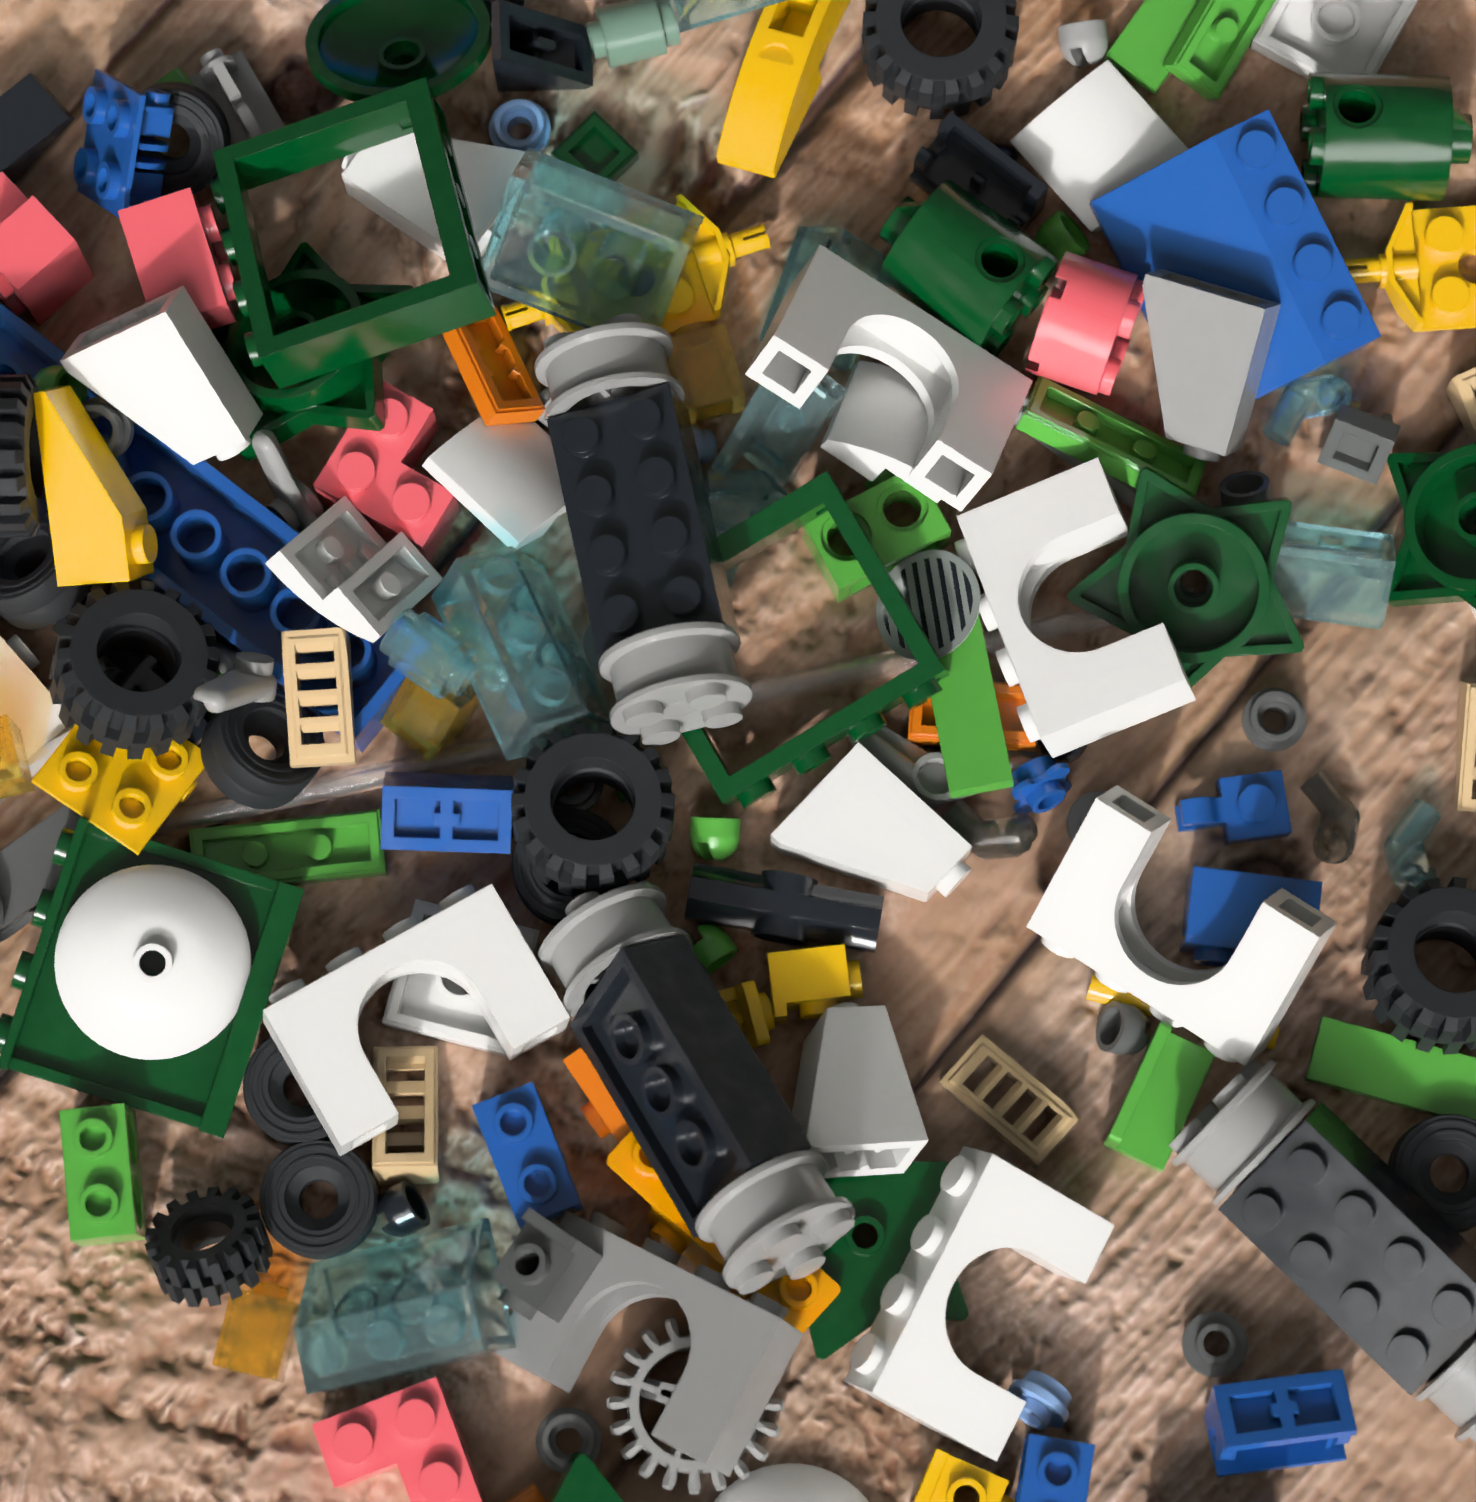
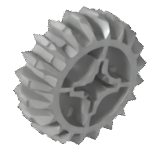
M674 1318L666 1319L665 1329L670 1340L659 1344L655 1334L650 1329H646L641 1333V1337L651 1351L644 1358L630 1347H627L622 1353L629 1363L637 1367L633 1376L621 1371L612 1372L611 1381L619 1386L628 1387L627 1398L618 1396L607 1398L606 1406L608 1409L615 1411L627 1410L628 1419L617 1421L610 1425L611 1434L619 1436L630 1431L633 1432L636 1440L627 1444L621 1450V1455L624 1459L629 1460L644 1450L650 1457L642 1464L639 1474L645 1479L654 1473L658 1464L668 1468L662 1483V1487L666 1490H673L677 1482L678 1472L689 1474L688 1490L690 1494L697 1495L700 1493V1474L711 1473L713 1485L717 1491L725 1490L726 1480L722 1473L697 1460H687L688 1455L673 1447H670L669 1453L665 1452L653 1442L643 1424L641 1396L666 1406L670 1398L663 1396L662 1393L668 1392L672 1394L677 1384H669L648 1378L649 1375L666 1358L676 1353L690 1350L691 1336H680L676 1320ZM771 1398L764 1411H783L784 1401L778 1398ZM764 1411L741 1456L747 1450L760 1461H765L769 1456L768 1451L763 1446L754 1442L759 1432L768 1437L777 1438L781 1429L774 1423L762 1421ZM739 1457L734 1471L740 1479L745 1480L750 1476V1472Z

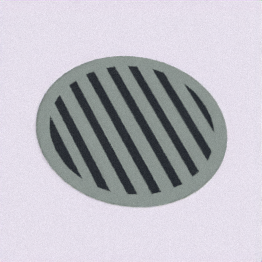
M925 550L905 558L894 567L890 575L938 656L942 657L956 649L967 638L974 627L980 608V588L970 566L953 553L943 550ZM878 596L876 620L883 640L897 654L911 660H916Z

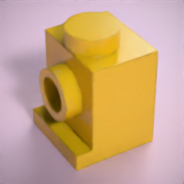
M845 944L767 953L775 1025L787 1024V1011L799 1010L800 1019H819L827 1008L840 1003L850 1002L852 999L863 998L859 960L847 961Z
M935 1449L913 1502H954V1492L962 1485L971 1486L976 1490L979 1498L978 1502H1015V1498L1004 1494L1009 1480L953 1457L939 1449Z

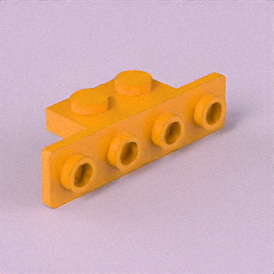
M630 1131L609 1153L606 1163L652 1205L645 1219L653 1227L649 1231L654 1241L676 1253L683 1254L697 1268L701 1264L723 1274L726 1262L715 1243L705 1242L700 1237L694 1238L632 1131ZM819 1268L812 1274L798 1280H792L788 1274L767 1283L755 1292L789 1309L784 1321L804 1333L838 1296L841 1288ZM734 1288L730 1291V1293L746 1301L752 1295V1293L742 1295Z

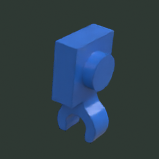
M1282 770L1219 778L1215 782L1217 797L1183 799L1179 801L1180 806L1174 807L1178 832L1222 826L1225 845L1288 837L1292 833Z

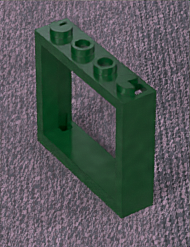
M426 77L212 151L218 177L210 179V187L222 215L227 214L229 223L228 228L221 230V237L229 260L233 266L238 265L241 279L233 281V291L244 317H250L252 331L244 334L246 348L254 367L264 365L279 389L496 315L445 113ZM414 133L449 276L280 333L247 190Z
M827 471L719 535L717 538L725 573L828 511L918 664L732 775L704 727L682 732L684 739L721 802L729 806L739 801L742 807L746 808L760 799H765L777 790L772 781L793 768L801 776L819 767L832 757L827 749L828 747L850 735L854 743L871 736L887 725L883 714L904 702L909 710L928 702L927 699L942 691L938 682L950 675L836 482Z

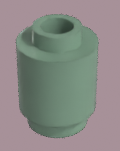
M623 0L596 7V21L586 23L594 58L606 57L609 68L667 54V47L681 44L678 24L671 0Z

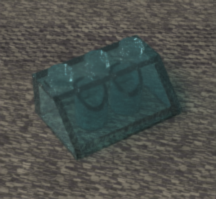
M527 148L510 177L482 260L489 289L492 292L584 328L604 325L608 319L627 313L637 314L641 316L643 323L662 328L704 217L544 153Z
M512 546L456 558L431 597L506 761L526 757L535 745L542 750L547 746L546 736L558 729L563 738L572 735V724L586 722L587 732H599L600 722L611 724L609 717L611 707L591 664L586 658L584 649L545 566Z
M489 1218L474 1220L310 1263L294 1326L306 1393L317 1394L344 1391L516 1348L508 1306L498 1299L504 1287L490 1278L499 1263Z

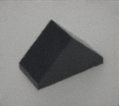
M504 0L491 2L492 63L498 92L579 90L593 86L592 49L585 25Z

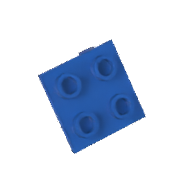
M95 69L93 86L87 88L83 99V117L87 123L84 146L78 149L73 166L74 179L78 184V192L118 218V210L161 196L164 175L160 172L135 170V168L149 170H165L166 168L165 161L137 155V150L168 151L169 143L158 139L140 137V135L170 138L175 106L169 104L171 93L158 89H145L144 95L105 71Z

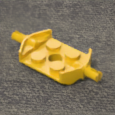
M681 194L676 196V204L561 241H558L557 234L551 235L541 290L537 291L535 296L500 306L508 331L544 319L546 326L552 324L560 333L577 332L586 328L604 325L608 319L614 316L632 313L641 316L643 323L659 326L671 334L721 318L730 267L736 266L735 258L766 248L770 249V241L763 222L731 234L727 232L721 233L715 224ZM640 269L649 273L655 282L648 294L634 298L625 295L618 286L620 278L630 270Z
M1408 202L1404 206L1384 253L1368 258H1343L1355 284L1377 282L1378 289H1385L1397 315L1413 332L1476 328V284L1465 280L1458 268V263L1462 258L1470 255L1476 256V206L1413 210V202Z

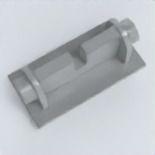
M217 48L205 53L200 58L202 70L189 77L194 86L204 90L214 98L222 108L230 128V145L285 126L241 50L232 55H224L222 50Z

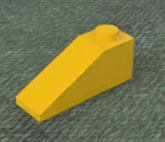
M68 385L34 392L33 398L58 587L129 582L153 573V563L157 557L158 542L154 528L148 524L146 507L74 390Z

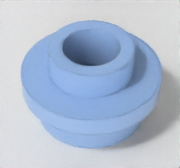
M509 100L501 104L491 116L489 122L490 140L493 146L526 151L536 157L546 148L550 140L551 125L549 117L539 104L531 100ZM516 124H526L532 129L531 134L523 140H516L509 135L510 129Z
M1029 1370L1023 1379H1015L1010 1385L1008 1392L1026 1401L1019 1419L1039 1430H1045L1047 1426L1055 1428L1064 1426L1069 1418L1067 1407L1072 1401V1397L1062 1384L1045 1373Z

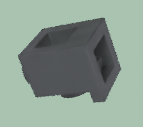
M529 1207L522 1217L527 1222L490 1278L505 1287L498 1299L523 1317L531 1321L536 1312L539 1311L559 1323L603 1256Z

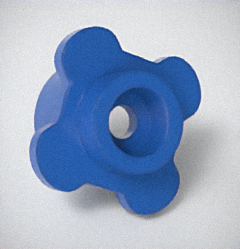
M1040 756L1029 760L1016 769L1012 774L1014 787H1011L1012 796L1015 800H1018L1013 806L1016 814L1025 815L1032 811L1034 813H1043L1060 804L1072 787L1070 780L1066 778L1070 772L1066 763L1056 764L1051 756Z

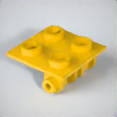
M75 724L31 782L139 855L179 801L184 803L198 783L196 779L205 769L201 758V749L189 740L179 745L172 739L169 751L156 757L151 747L145 748L142 759H127V750L116 748L114 756L111 757L100 753L101 742L93 739L86 746L76 739L79 726Z

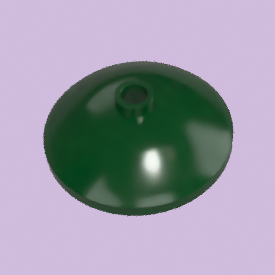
M330 0L311 21L306 34L305 48L308 63L315 78L326 89L347 100L355 102L424 77L427 78L436 97H440L463 83L482 64L491 46L492 28L487 7L482 0Z

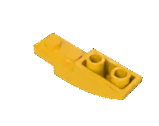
M851 0L766 1L733 90L716 154L718 163L772 178L776 177L822 82L819 65Z

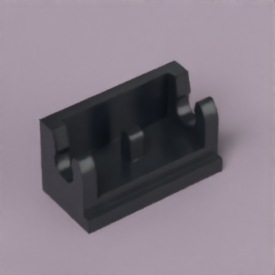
M950 111L939 124L938 134L932 144L927 149L922 146L918 151L909 180L929 195L946 180H952L1025 232L1044 209L1049 186Z

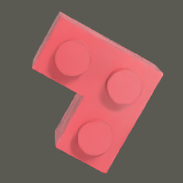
M1 171L0 302L16 316L25 311L40 326L94 278V275L76 240L33 195L28 199Z
M186 188L117 211L146 303L184 286L211 330L237 322L230 302L236 300L232 285L236 279L230 263L222 264L223 261L229 260L221 237L222 225L217 222L211 204L200 207L191 188Z
M383 381L385 427L381 431L348 428L313 486L321 504L328 508L332 507L343 496H346L381 538L386 541H391L402 531L430 563L461 511L457 499L444 486L414 470L439 429L433 408Z
M433 1377L311 1424L335 1488L342 1489L398 1467L410 1502H487L443 1381L438 1377Z

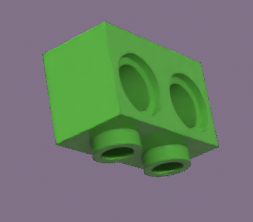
M887 469L882 471L872 482L870 480L865 482L864 487L866 491L847 500L889 573L901 561L915 553L925 550H942L949 546L951 529L936 502ZM902 502L911 505L917 511L919 518L910 526L898 527L891 524L885 518L884 511L890 505ZM827 511L803 526L802 538L839 603L872 585L854 555L841 556L833 552L829 547V539L840 531Z
M125 1103L59 1110L70 1241L86 1247L145 1240L146 1219L136 1111Z

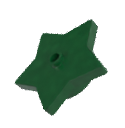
M303 242L298 246L281 275L268 281L280 333L414 288L411 285L349 284L338 276L307 242ZM240 308L235 314L237 322L211 330L263 413L249 436L251 443L240 452L245 460L250 461L257 457L252 446V438L261 429L272 431L277 437L279 444L314 424L381 431L385 427L382 362L389 352L279 389L264 365L254 367L249 357L244 334L251 332L252 326L250 317H244Z
M1476 442L1449 452L1390 454L1387 462L1405 513V537L1384 587L1382 598L1388 604L1395 607L1467 602L1476 609Z
M1146 466L1141 469L1127 543L1068 591V600L1130 635L1164 623L1175 645L1191 688L1224 657L1302 652L1304 649L1303 638L1273 577L1292 502L1288 497L1211 507L1152 468ZM1190 570L1201 571L1207 579L1206 587L1199 593L1187 592L1181 582L1186 572Z
M912 1161L906 1171L900 1174L825 1178L835 1197L847 1198L855 1209V1224L850 1231L823 1252L826 1260L820 1268L840 1286L841 1290L838 1296L809 1327L814 1353L818 1360L823 1361L873 1325L881 1309L880 1299L882 1292L889 1280L896 1274H899L911 1250L910 1241L912 1233L919 1221L930 1213L941 1191V1177L949 1162ZM862 1223L872 1225L878 1234L877 1242L872 1247L866 1249L858 1247L852 1239L853 1229ZM958 1279L955 1280L948 1296L945 1321L960 1322L965 1321L968 1317V1309Z

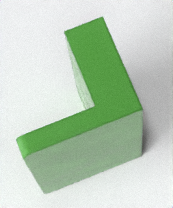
M1160 1021L1155 1028L1102 1146L1160 1173L1164 1170L1173 1150L1168 1145L1180 1134L1215 1057L1208 1049L1171 1033L1173 1026L1164 1021Z

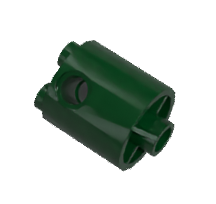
M1309 73L1307 104L1301 105L1299 119L1300 142H1308V159L1302 160L1301 175L1311 195L1317 198L1442 201L1447 189L1451 164H1468L1470 161L1473 140L1471 114H1463L1453 104L1450 78L1445 75Z
M946 180L925 201H915L911 197L906 196L888 217L880 231L879 237L891 245L892 248L880 268L877 281L995 357H998L1013 335V331L1009 328L1018 318L1019 314L1021 313L1026 318H1029L1044 299L1049 290V287L1045 284L1057 269L1060 260L1049 249L952 180Z

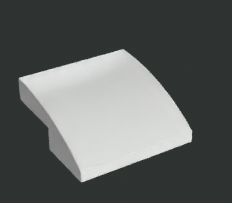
M1109 60L1077 82L1010 140L1022 156L1090 232L1097 234L1101 228L1089 206L1091 201L1189 149Z
M859 360L850 373L820 447L871 482L886 468L934 502L938 503L941 500L907 478L928 431L927 413L919 394L892 367Z
M480 416L434 451L422 465L513 552L543 536L554 520L566 512L551 438L536 422L485 426Z
M343 496L265 563L288 588L318 613L343 629L372 643L379 639L444 580L402 531L386 543L346 496Z

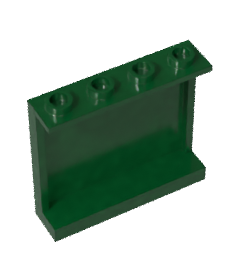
M79 817L75 830L65 826L62 828L51 862L52 864L62 866V871L55 892L45 888L42 889L31 922L32 926L42 929L34 954L22 951L12 979L11 988L22 991L14 1016L3 1012L0 1016V1069H11L116 1103H125L129 1107L199 1128L198 1131L224 1138L263 1018V1010L267 1006L268 997L271 994L304 889L151 840L137 855L90 823L89 820ZM141 865H166L181 868L199 875L217 887L238 912L247 932L251 952V970L238 1010L229 1024L215 1038L200 1048L184 1055L159 1060L137 1059L120 1055L101 1046L87 1036L74 1022L63 1004L58 991L54 969V956L59 931L68 912L79 897L106 876L122 869ZM146 951L140 958V968L147 975H158L165 968V958L159 951Z

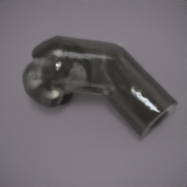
M1323 768L1307 780L1300 789L1320 813L1316 834L1312 843L1314 854L1322 862L1339 864L1346 861L1355 850L1360 812L1326 769Z
M958 799L941 817L972 845L971 852L984 860L1019 857L1030 850L1032 843L1038 836L1036 822L1026 813L1018 812L1007 818L984 820L963 799Z

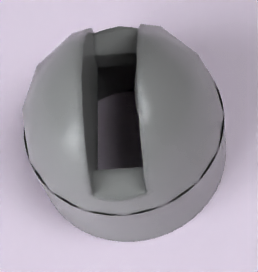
M1105 20L1079 21L1057 28L1062 55L1071 65L1078 68L1085 67L1087 62L1095 65L1102 61L1108 51L1109 38Z

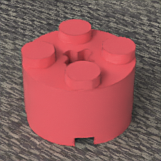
M1066 251L1055 276L1059 278L1057 286L1053 288L1051 295H1048L1025 371L1094 395L1102 393L1110 396L1130 344L1131 332L1144 302L1143 281L1138 279V275Z

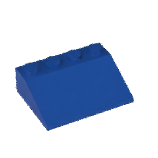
M1269 109L1210 137L1089 203L1120 268L1138 275L1139 280L1144 281L1146 273L1165 269L1281 304L1255 401L1367 346L1381 337ZM1144 301V302H1143V305H1142V308H1141V311H1142V313H1143V315H1144V317H1145V319H1146V321H1147V323H1148L1147 314H1146V307H1145V301Z

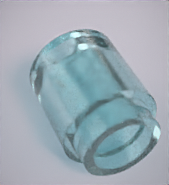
M410 608L404 610L393 622L379 647L382 653L390 657L388 664L438 700H442L450 692L456 697L460 696L470 685L480 667L479 664L473 661L477 650L476 646L427 612L419 615Z

